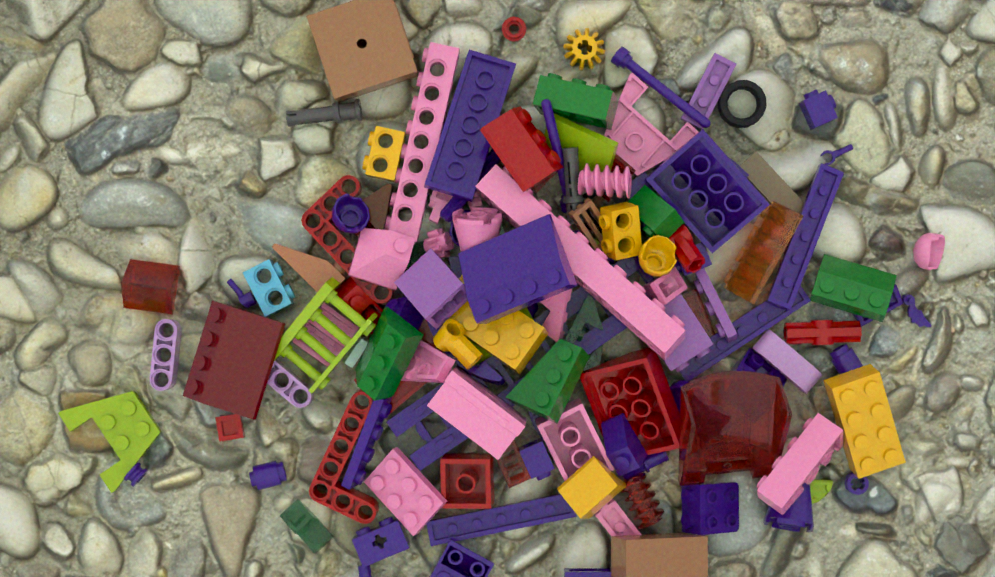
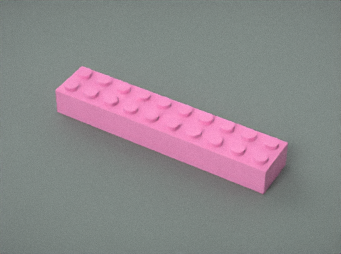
M495 164L475 186L481 199L490 207L498 209V213L502 212L503 218L515 229L551 214L570 267L575 273L576 282L663 360H666L685 339V324L678 317L667 315L664 311L666 308L661 302L655 298L651 301L645 294L646 290L635 281L632 284L626 277L627 273L618 265L611 266L607 261L608 257L600 249L596 248L594 251L588 244L589 240L578 231L575 234L570 228V223L561 215L558 217L554 216L551 212L552 208L543 199L537 201L532 195L533 191L531 189L523 192L506 167L501 169Z

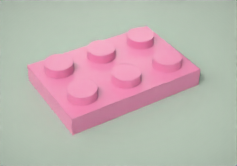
M398 447L393 448L364 481L413 536L417 535L447 502L442 494Z

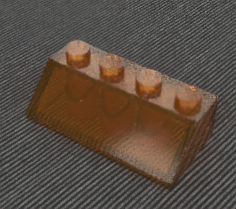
M772 201L760 213L759 217L762 220L758 227L754 225L749 232L747 238L750 239V242L746 249L741 247L735 258L738 261L735 269H729L723 279V282L726 283L725 289L752 304H755L804 217L800 213L775 201Z

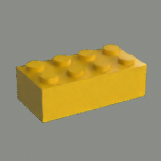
M461 275L459 279L464 284L463 275ZM468 301L448 318L458 320L464 327V336L518 374L522 373L549 334L543 326L521 311H516L487 324L476 323Z
M871 364L823 380L836 425L843 429L844 452L849 469L855 476L860 479L906 463L880 372Z

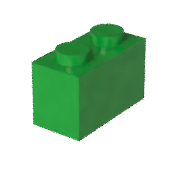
M646 185L628 201L638 205L640 224L643 226L642 230L649 238L656 235L669 238L684 223L678 212Z

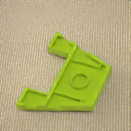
M135 391L84 404L58 413L70 432L93 418L120 458L119 462L99 474L111 493L120 487L126 474L137 464L162 432Z

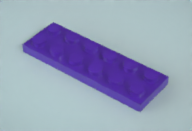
M469 49L424 184L425 188L470 202L473 201L476 192L475 186L479 183L490 148V144L480 129L500 116L516 63Z

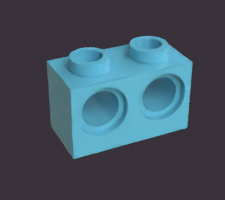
M268 259L243 272L265 317H270L295 304L292 299L295 297V294L289 284H284L281 278L284 272L278 262L274 263L273 260ZM264 269H268L271 272V279L267 283L261 282L259 277ZM275 291H279L283 296V300L279 305H274L271 302V295Z

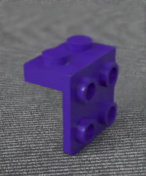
M681 483L682 532L708 535L737 532L739 530L738 483Z

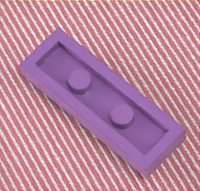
M714 53L688 104L709 119L736 63ZM685 113L682 114L680 120L689 122L700 130L704 129Z
M703 268L695 272L696 280L693 283L699 295L703 293L707 300L704 305L710 317L714 315L718 322L715 327L721 338L725 337L728 343L736 340L737 332L705 269Z

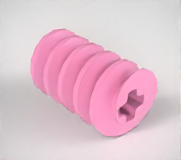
M586 163L584 169L580 171L578 177L579 195H582L586 189L588 196H592L596 190V194L599 197L604 194V191H606L608 197H612L616 191L618 198H622L625 192L627 198H630L632 175L630 174L629 166L625 167L623 173H620L619 166H616L612 173L610 172L609 165H606L603 172H600L599 164H596L594 170L590 171L589 164Z

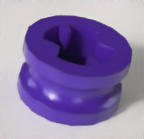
M138 462L126 474L124 480H130L131 486L134 487L146 475L148 469H142L141 463Z
M853 472L846 475L844 485L849 492L860 495L867 491L869 487L867 477L861 478L862 481L860 483H862V486L860 488L855 487L852 489L851 485L853 483H851V480L858 478Z

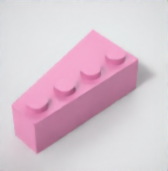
M819 413L814 419L810 417L805 422L802 428L804 431L799 438L795 436L787 446L788 451L784 457L779 456L772 465V472L768 477L764 475L756 486L758 488V498L781 515L802 494L804 490L802 485L804 483L807 485L811 484L816 478L820 464L826 466L831 461L834 449L839 451L843 447V429Z

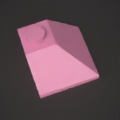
M364 228L360 231L348 276L395 291L397 286L394 282L405 272L415 238L391 230Z

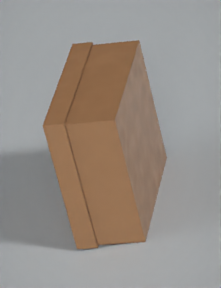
M353 0L306 16L335 101L337 100L340 103L418 77L413 60L414 56L394 0Z
M691 533L611 536V577H708V536Z

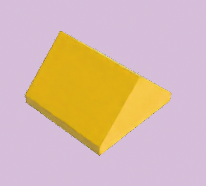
M593 456L563 482L557 490L580 519H589L622 491L626 484Z

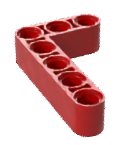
M346 175L340 178L303 214L301 221L309 234L349 273L351 263L345 264L342 261V254L346 250H351L354 253L356 248L331 223L332 211L326 208V201L328 199H338L347 194L343 189L347 181H354L356 183V190L349 195L352 197L360 195L362 186L359 180L354 176ZM312 215H318L320 218V224L316 228H311L308 225V219ZM333 232L337 235V242L333 246H328L325 243V236ZM351 277L376 303L385 304L393 298L394 291L388 289L389 294L387 298L380 300L375 294L379 285L362 282L358 278Z
M358 389L351 397L310 485L309 495L314 501L357 522L368 524L375 519L379 511L378 501L355 488L349 490L341 486L342 482L339 481L361 434L373 402L370 396L361 389ZM365 395L369 399V405H360L357 397ZM353 417L357 419L359 426L357 428L350 427L347 423V418ZM337 440H345L348 444V449H340L337 446ZM327 462H334L338 466V471L332 472L328 470ZM324 484L328 492L320 493L316 485ZM341 494L347 495L350 503H341L338 496ZM367 505L371 507L373 513L370 515L364 514L361 511V506Z

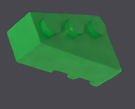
M559 339L511 390L506 398L514 405L557 424L590 356L583 348Z

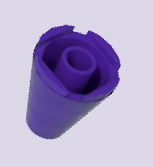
M804 483L802 485L804 487L802 494L783 515L768 506L763 521L764 525L772 522V527L777 529L800 532V527L807 528L806 532H813L814 521L810 484Z

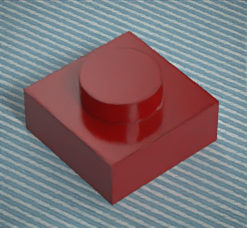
M230 414L215 417L219 442L245 437L242 416Z

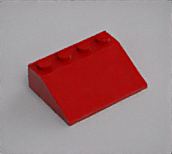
M650 347L630 352L582 372L580 379L602 436L601 423L623 413L648 455L682 447L688 435L659 357Z

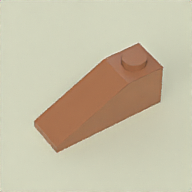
M278 244L272 246L316 292L331 277L340 283L337 288L347 280L344 276L346 271L337 262L332 264L330 261Z

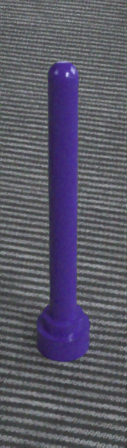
M622 46L614 54L611 63L616 67L627 68L703 128L710 127L711 122L708 118L634 62L630 51Z
M544 99L541 102L551 148L559 155L560 163L563 166L557 173L563 194L559 203L561 211L566 213V204L563 203V198L566 196L563 151L551 101Z

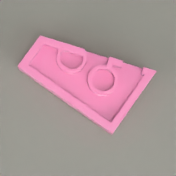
M421 340L401 381L444 383L456 360Z

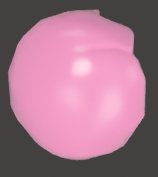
M926 233L915 242L913 257L918 267L926 270L939 267L945 247V236L936 233Z

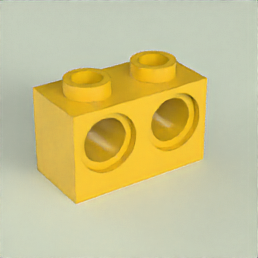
M380 126L375 127V132L370 131L368 146H371L369 156L365 155L362 169L366 170V176L395 182L397 169L401 161L402 146L406 139L405 132ZM383 136L393 138V143L390 147L383 148L380 146L379 142ZM381 159L387 161L388 166L385 171H375L374 165L376 161Z
M622 202L600 207L599 225L602 229L603 240L601 241V248L603 253L613 260L638 256L642 246L638 205ZM620 215V219L616 224V219ZM622 239V244H621V246L618 248V244H619L620 240Z

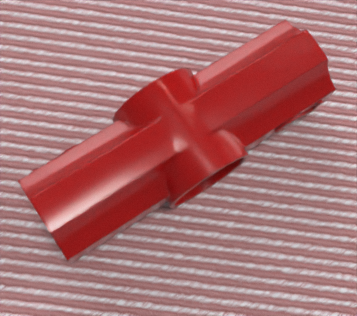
M683 224L669 239L676 246L675 257L687 273H695L705 264V258L695 246L689 230Z
M811 320V322L784 323L783 338L787 344L811 343V345H834V343L861 342L862 336L860 321L856 320L833 322V320Z

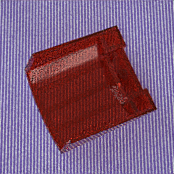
M727 371L697 378L681 387L679 486L704 484L706 475L750 471L752 479L762 478L764 475L768 477L773 470V463L779 456H782L792 418V411L780 377L751 371Z

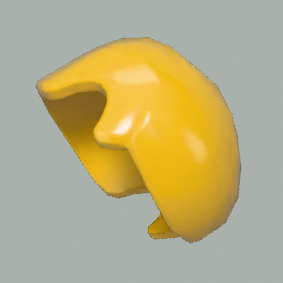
M656 235L650 237L640 248L638 255L640 267L650 276L661 277L669 274L677 262L675 258V244L664 236Z

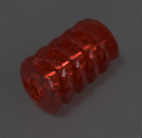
M644 472L628 480H623L626 487L620 491L621 493H629V496L624 500L625 502L634 503L629 508V511H638L633 517L634 520H642L638 529H643L663 519L661 516L664 514L663 508H656L660 501L652 499L656 494L655 491H647L651 486L650 481L642 482L647 477Z

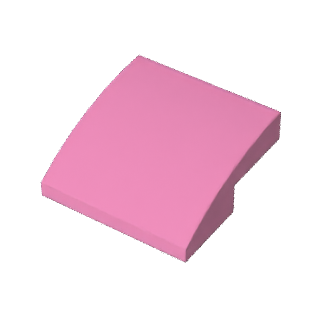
M324 303L320 307L323 310L322 314L350 338L359 330L358 326ZM310 320L306 324L307 332L334 355L337 356L345 347L316 321L312 322ZM295 338L292 341L293 344L324 366L328 367L330 365L301 339L297 340Z

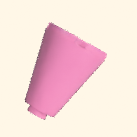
M477 206L471 207V212L464 213V208L454 211L452 220L460 251H465L499 236L503 213H498L496 208Z

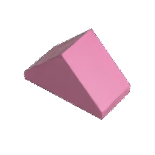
M673 267L669 274L657 277L642 286L651 301L655 298L663 305H666L688 288L676 267Z

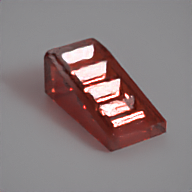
M515 439L503 454L512 450L515 453L504 458L500 457L497 460L509 488L531 479ZM518 459V463L507 468L505 467L506 464ZM522 468L523 472L512 477L509 476V473Z

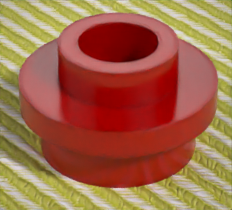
M510 17L502 25V34L509 41H520L526 34V24L521 18ZM511 26H517L519 31L516 34H512L509 29Z

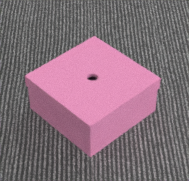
M456 365L427 406L499 460L515 437H518L526 427V417Z

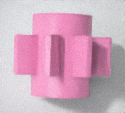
M443 228L427 232L429 238L424 239L423 242L425 252L431 248L441 259L450 256L449 250L454 248V242L450 233L444 232Z

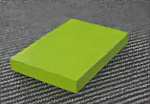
M554 113L562 149L578 147L579 171L583 170L586 163H588L590 171H593L595 165L599 164L600 172H603L606 165H609L611 172L619 143ZM546 127L545 133H544V135H545V137H546V143H547V145L550 147V149L552 150L551 144H550V140H549L548 131H547V127Z

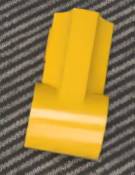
M447 319L434 335L433 342L439 350L444 352L450 351L469 370L482 358L483 354L464 336V327L458 320Z

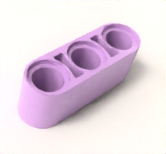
M163 319L155 326L150 384L158 391L173 388L177 381L182 327L178 321L173 319ZM167 323H170L174 328V332L170 337L163 333V328ZM164 348L169 349L171 352V358L167 362L161 358V351ZM162 372L169 379L166 386H162L158 382V376Z
M769 329L752 347L766 362L780 371L785 378L805 394L823 376L813 365Z
M276 359L267 384L295 407L302 408L308 406L314 399V392L311 394L308 391L311 387ZM280 373L286 374L289 378V383L285 387H281L277 383V377ZM299 389L307 392L308 399L305 403H300L296 399V392Z

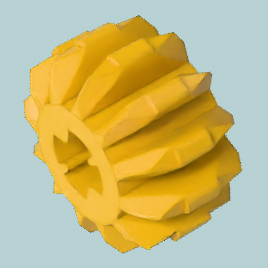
M585 28L584 35L581 34L579 29H576V38L568 35L567 40L571 44L567 43L563 46V49L570 51L564 55V58H573L570 63L571 67H574L577 62L580 63V71H583L584 64H587L589 70H592L594 67L592 61L600 64L602 60L597 55L605 54L604 49L598 48L604 45V40L595 41L598 37L597 32L593 33L592 36H588L589 28ZM582 44H585L591 52L587 51L586 55H583L578 47L581 48Z

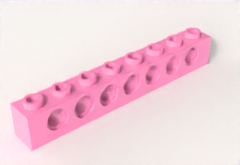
M430 42L429 48H424L422 62L425 63L424 72H419L416 86L420 87L419 95L413 97L411 110L415 111L413 120H408L406 134L410 136L408 145L403 144L400 158L404 159L402 168L397 169L395 182L399 183L397 193L392 192L390 206L394 208L392 217L387 216L384 230H391L415 238V243H418L430 190L425 188L424 184L444 127L460 54L459 48ZM433 66H443L445 69L444 73L441 76L432 75L431 69ZM429 89H436L439 92L436 100L431 101L425 97ZM431 113L434 116V120L431 124L424 125L420 122L421 115ZM423 136L428 139L427 147L419 149L415 146V140L418 137ZM415 160L421 161L423 169L419 173L411 172L409 169L411 162ZM409 184H414L418 188V192L414 197H407L404 194V189ZM404 208L412 211V218L406 222L399 219V212Z

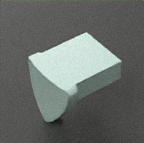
M361 336L343 357L342 361L353 368L369 340Z

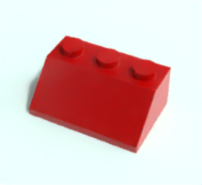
M519 106L510 109L483 126L480 131L521 190L525 192L545 182L561 170L563 166L560 163L559 155L547 145L545 135L539 129H536L531 122V115L527 110Z

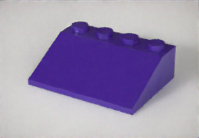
M704 129L663 161L646 178L659 195L678 212L684 223L712 254L770 205Z
M551 214L458 253L467 300L474 319L479 324L490 323L578 286Z

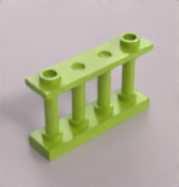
M333 277L325 282L282 335L275 360L280 356L283 358L287 357L315 381L308 390L311 394L317 388L321 390L325 388L331 380L328 375L363 334L367 337L376 327L373 321L378 317L374 312L366 320L337 296L338 292L335 289L340 283ZM324 302L334 305L360 327L352 338L322 314L323 310L320 307ZM310 320L312 322L316 321L345 346L337 356L307 332L308 328L305 326ZM295 338L304 341L330 363L322 374L293 350L291 343Z

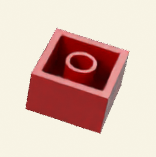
M445 453L440 459L441 494L447 500L442 508L491 509L495 502L494 457L490 453Z

